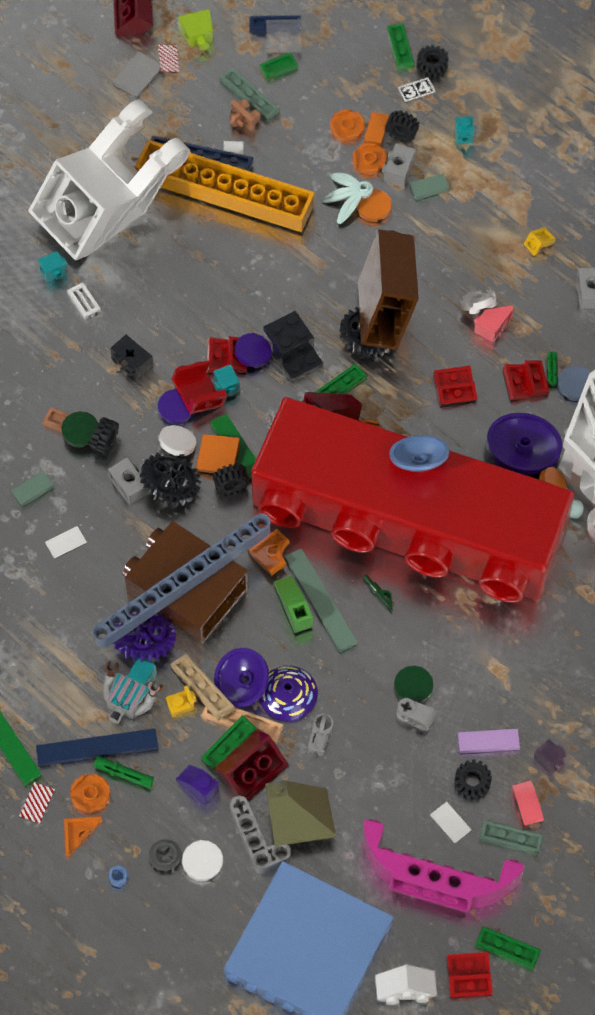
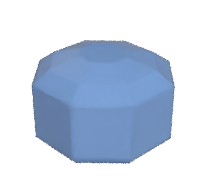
M117 865L110 869L108 878L111 885L121 887L127 883L129 874L125 867Z

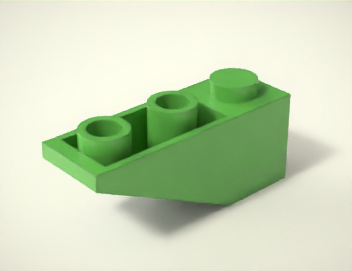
M289 576L275 581V588L294 633L313 627V616L294 578Z

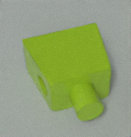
M206 9L178 16V28L190 47L199 46L202 51L207 50L209 43L213 41L210 10Z

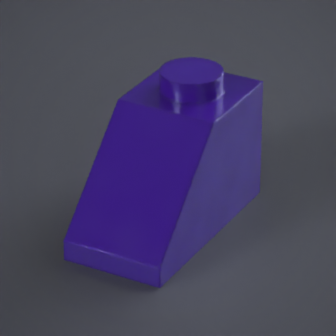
M190 764L176 778V781L205 805L219 792V782L203 769Z

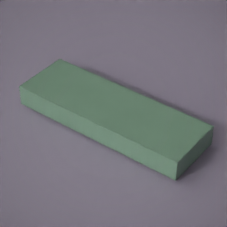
M484 820L479 841L539 856L544 835Z

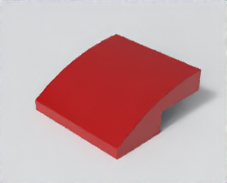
M229 336L227 340L209 337L207 342V361L209 360L210 365L207 373H214L215 370L230 364L235 374L247 371V366L243 365L235 355V345L239 337Z
M525 360L523 364L504 365L503 372L510 400L535 398L550 393L542 360Z
M471 365L434 370L433 374L440 405L478 400Z
M489 952L446 955L450 997L493 995Z

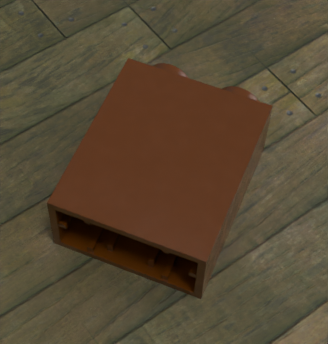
M378 229L358 279L362 345L397 350L419 300L414 235L398 233L393 230Z
M173 520L165 530L161 528L155 529L147 540L146 547L149 549L141 558L133 556L123 569L122 575L125 577L127 594L134 599L207 550L211 545ZM218 557L211 558V560L219 559ZM231 561L156 614H162V618L168 617V622H172L175 627L202 644L248 588V570L235 561ZM199 567V568H196L195 570H196V571H201V570H203V568H200V567ZM182 578L179 581L185 582L187 581V579ZM169 589L163 591V593L171 592ZM153 600L147 602V604L155 603Z

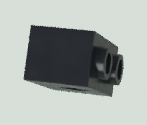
M127 334L110 348L112 361L117 365L120 364L128 375H133L137 379L153 366V356Z

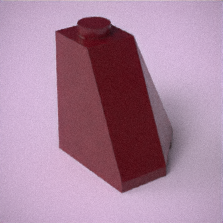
M305 392L303 399L304 403L356 420L360 418L363 405L353 395Z

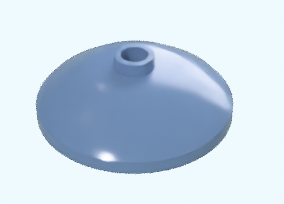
M426 435L404 438L396 442L390 449L391 461L399 468L413 472L434 469L444 463L449 456V447L443 440Z

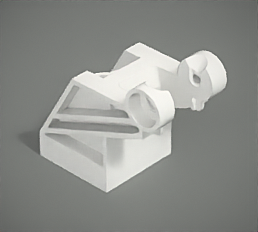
M140 99L131 102L121 111L119 116L114 117L89 148L56 159L28 210L75 261L92 254L146 213L167 175L181 167L190 154V149L179 138H173L164 144L160 150L150 154V159L139 172L124 158L122 151L130 136L141 131L144 128L143 119L152 114V111Z
M594 370L588 376L571 423L565 430L563 443L565 452L558 471L565 479L566 485L591 510L585 528L589 539L595 543Z

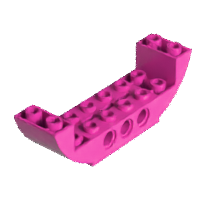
M364 819L363 841L367 858L380 878L390 885L389 890L469 913L470 909L483 908L502 900L516 888L522 879L525 865L514 859L504 861L499 882H495L491 877L484 876L481 878L474 876V873L470 871H457L452 866L436 865L428 859H415L411 854H398L386 847L381 849L384 825L375 819Z

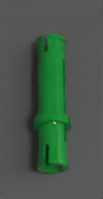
M98 755L94 763V768L110 773V776H119L148 789L153 785L154 776L121 765L119 761L115 760L113 762Z

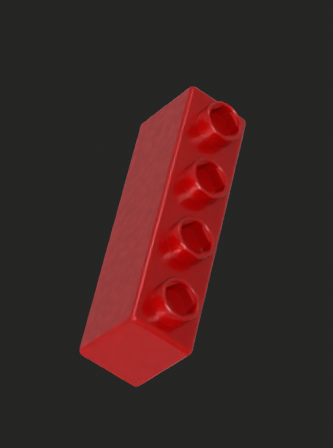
M289 397L282 399L251 470L253 504L258 507L260 514H265L270 518L271 523L285 528H295L301 522H305L331 531L332 538L349 550L367 553L376 546L405 556L406 563L413 570L423 575L443 577L450 571L479 581L480 588L486 594L500 601L515 603L521 601L523 597L533 600H539L542 597L568 527L575 496L573 491L450 450L447 460L434 469L423 472L407 471L396 466L390 459L391 447L396 442L407 438V436Z

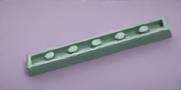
M302 548L284 556L287 565L338 651L341 653L357 645V640Z

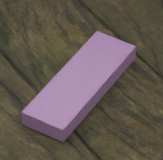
M518 729L458 732L459 754L520 750Z

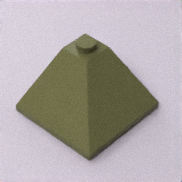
M290 781L265 783L275 846L336 837L327 788Z

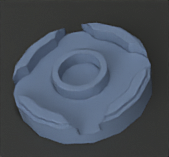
M581 366L565 368L558 378L560 393L568 397L569 400L579 401L591 372Z

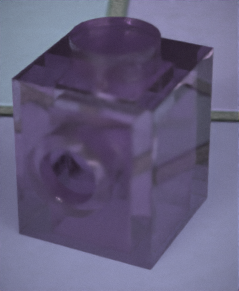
M548 739L535 751L533 759L551 775L555 771L559 772L564 768L567 755L560 745H556L552 740Z

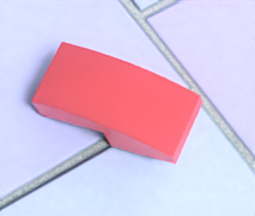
M532 780L512 785L524 826L544 821Z

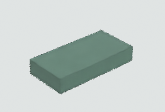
M442 173L411 182L410 189L415 200L449 191V185Z
M44 471L11 490V493L21 507L53 489L54 485Z

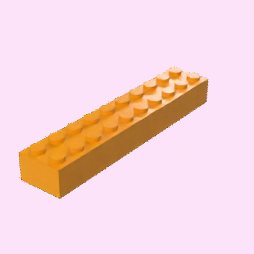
M147 140L134 168L139 172L150 159L149 155L160 150L164 144ZM192 153L189 154L181 167L167 175L161 188L299 232L303 231L315 205V192Z

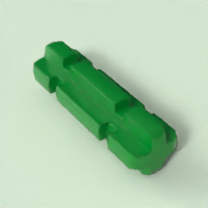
M555 351L547 353L549 386H557L558 356Z

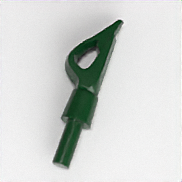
M365 574L363 578L370 585L369 588L392 612L391 592L381 590L379 585ZM384 595H388L390 601L387 600Z

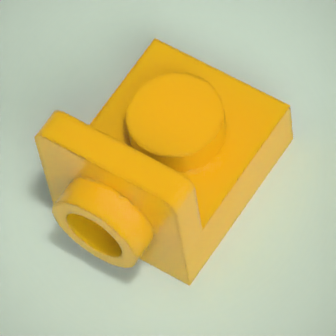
M546 227L530 231L524 246L535 256L538 255L541 248L553 245L556 238Z
M188 685L184 686V691L165 697L172 717L195 710L194 702H197L193 690H189Z

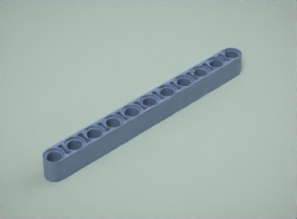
M265 514L254 516L97 624L93 629L96 646L100 648L110 646L262 541L271 532L270 518ZM260 524L266 525L263 528L258 527ZM244 535H249L250 537H249V538H243L242 536H244ZM234 546L235 548L227 549L226 547ZM212 557L219 558L217 560H211ZM199 567L203 568V570L196 571L195 569ZM182 578L187 579L185 582H180L179 580ZM166 589L171 590L170 593H163ZM150 600L155 601L154 604H147ZM132 612H139L138 615H131ZM116 623H123L120 627L114 626ZM100 634H106V635H107V636L104 637V638H99V637H98Z

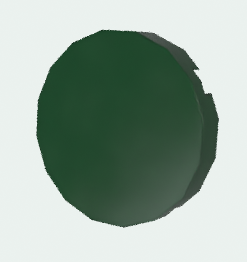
M74 412L64 419L61 427L62 435L68 444L74 447H85V445L91 444L92 434L95 427H97L98 421L88 412Z
M407 666L397 673L394 680V690L400 700L409 698L421 704L432 695L433 678L423 667Z

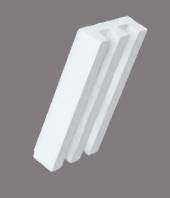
M83 282L67 290L68 295L85 320L88 319V316L91 315L93 317L96 312H101V308ZM80 288L83 290V292L93 305V309H91V307L79 291ZM74 291H75V293L77 294V296L79 297V299L81 300V302L83 303V305L85 306V308L87 309V312L84 310V308L82 307V305L80 304V302L78 301V299H77L76 296L74 295V293H73Z

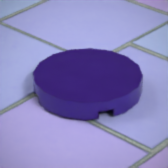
M256 333L242 335L235 345L237 359L247 367L260 368L264 366L272 354L269 342L263 336Z
M177 389L168 390L162 394L158 401L160 417L170 424L178 425L185 423L194 415L188 412Z

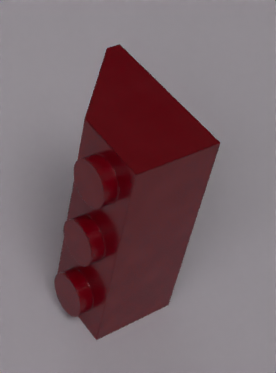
M113 0L114 25L117 36L143 34L153 26L152 0Z
M256 730L221 761L214 770L221 781L236 796H243L249 801L266 786L265 783H269L289 764L270 735Z

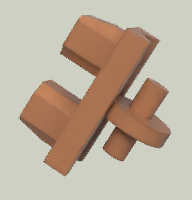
M245 99L239 102L231 101L230 125L232 127H237L238 125L240 127L245 126L251 132L254 131L255 124L261 119L260 113L255 109L248 113L247 110L250 109V105Z

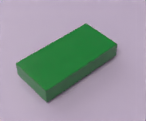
M291 52L259 64V68L266 80H270L298 69V64Z

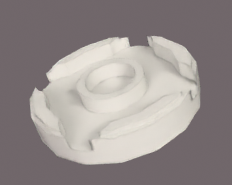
M166 426L161 430L158 440L161 442L160 446L166 452L176 456L184 454V456L189 455L196 446V438L193 433L181 426Z
M200 840L193 842L186 848L182 857V865L190 878L205 882L213 877L215 878L220 873L223 866V856L216 844Z

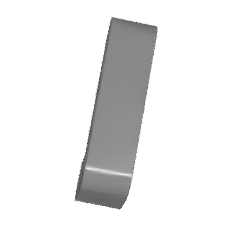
M243 796L232 798L230 802L231 816L254 870L259 874H266L278 869L282 861L288 864L291 859L290 847L287 844L278 846L274 844L267 847L247 799ZM237 806L243 808V815H241L239 808H236ZM244 823H250L252 827L249 829H245L242 827V825ZM258 841L260 844L257 847H252L250 842ZM282 851L285 852L287 855L283 858H280L276 854ZM265 859L268 862L265 865H259L257 861Z

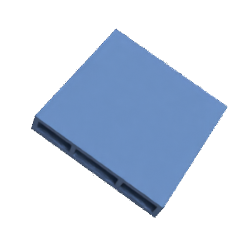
M282 861L224 967V975L232 983L236 984L239 982L245 985L244 988L252 993L256 991L261 993L267 1001L272 1003L276 1001L282 1004V1008L289 1012L296 1011L301 1015H345L388 934L394 917Z

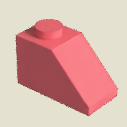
M505 306L486 309L482 315L479 314L476 317L474 332L493 343L513 317L514 307Z

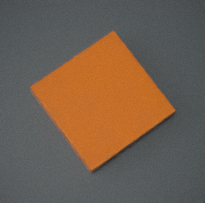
M203 434L196 465L197 472L214 473L219 468L223 469V466L228 467L229 464L234 466L237 461L241 442L240 438Z

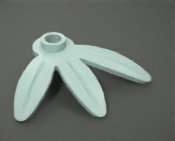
M333 173L330 175L331 179L347 187L329 193L322 199V202L326 204L348 198L337 218V223L342 224L354 212L361 198L370 197L373 187L371 183L367 181L358 182V180L348 174Z

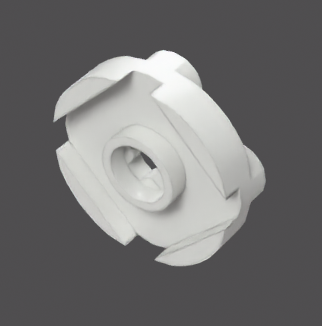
M481 290L464 295L462 297L463 301L459 300L461 309L469 311V314H476L480 312V309L492 308L497 305L495 291L487 290V293H482Z

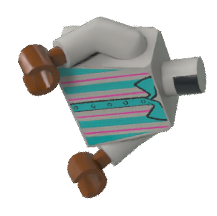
M109 661L105 665L108 673L105 675L103 685L104 700L107 702L108 709L112 710L109 720L119 724L123 716L134 719L136 716L149 711L157 697L156 693L163 690V685H159L156 690L154 688L156 681L150 682L147 687L119 673L115 676L114 672L119 669V664L115 663V669L112 670L110 668L111 661Z

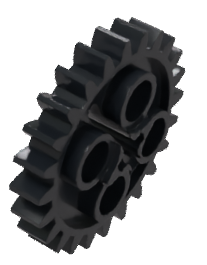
M355 307L354 311L349 310V313L344 315L339 332H341L340 338H343V344H347V349L353 348V354L358 351L360 352V357L366 354L367 358H369L370 354H373L374 358H376L378 353L382 357L384 352L390 353V349L361 344L360 313L358 307Z
M163 451L161 456L157 452L155 457L150 455L149 459H146L142 465L139 475L141 477L140 483L144 484L143 489H149L147 495H155L153 500L159 498L161 504L167 501L168 506L173 502L176 507L180 502L184 506L186 501L190 503L192 498L195 499L200 490V475L196 474L198 469H192L193 463L187 464V458L181 460L180 455L174 457L172 454L167 456L166 452Z

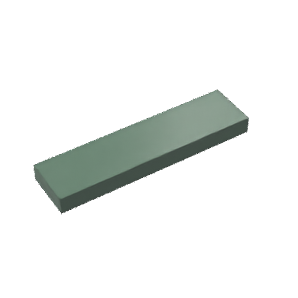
M233 67L220 76V81L241 100L245 99L249 103L250 108L257 110L260 113V117L266 122L280 113V109Z

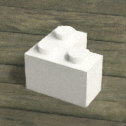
M403 965L375 975L377 1000L384 1001L387 1005L398 1004L399 1000L415 999L418 1003L428 1002L429 998L437 996L435 971Z

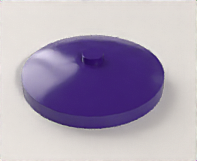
M511 413L498 418L492 423L487 433L486 447L490 457L500 467L523 475L540 474L542 470L556 465L562 451V439L557 429L547 420L529 413Z

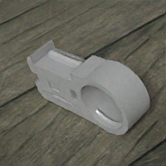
M322 713L315 717L308 744L309 753L314 754V752H318L320 756L325 755L326 743L333 730V719L330 715ZM322 719L320 729H318L316 723ZM328 720L331 725L328 729L324 730L325 722Z

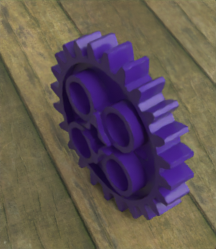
M162 614L153 615L113 644H115V649H119V654L125 653V658L133 656V661L140 658V661L143 662L144 658H147L151 662L152 657L159 660V655L165 657L166 652L170 653L171 647H174V642L176 641L175 628H173L172 622L168 623V617L162 619ZM117 623L114 626L120 627L123 623Z

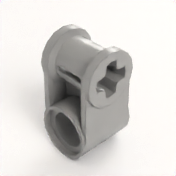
M409 698L401 699L396 711V716L400 721L413 725L423 731L429 730L436 714L435 709L420 704Z

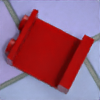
M209 360L204 362L198 361L187 366H179L175 368L171 380L190 414L222 407L227 398L225 390L216 391L207 374L210 365Z

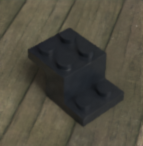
M296 310L263 326L264 332L273 344V356L291 383L324 367L323 361L314 350V337Z

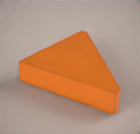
M102 816L64 819L66 857H69L102 822Z

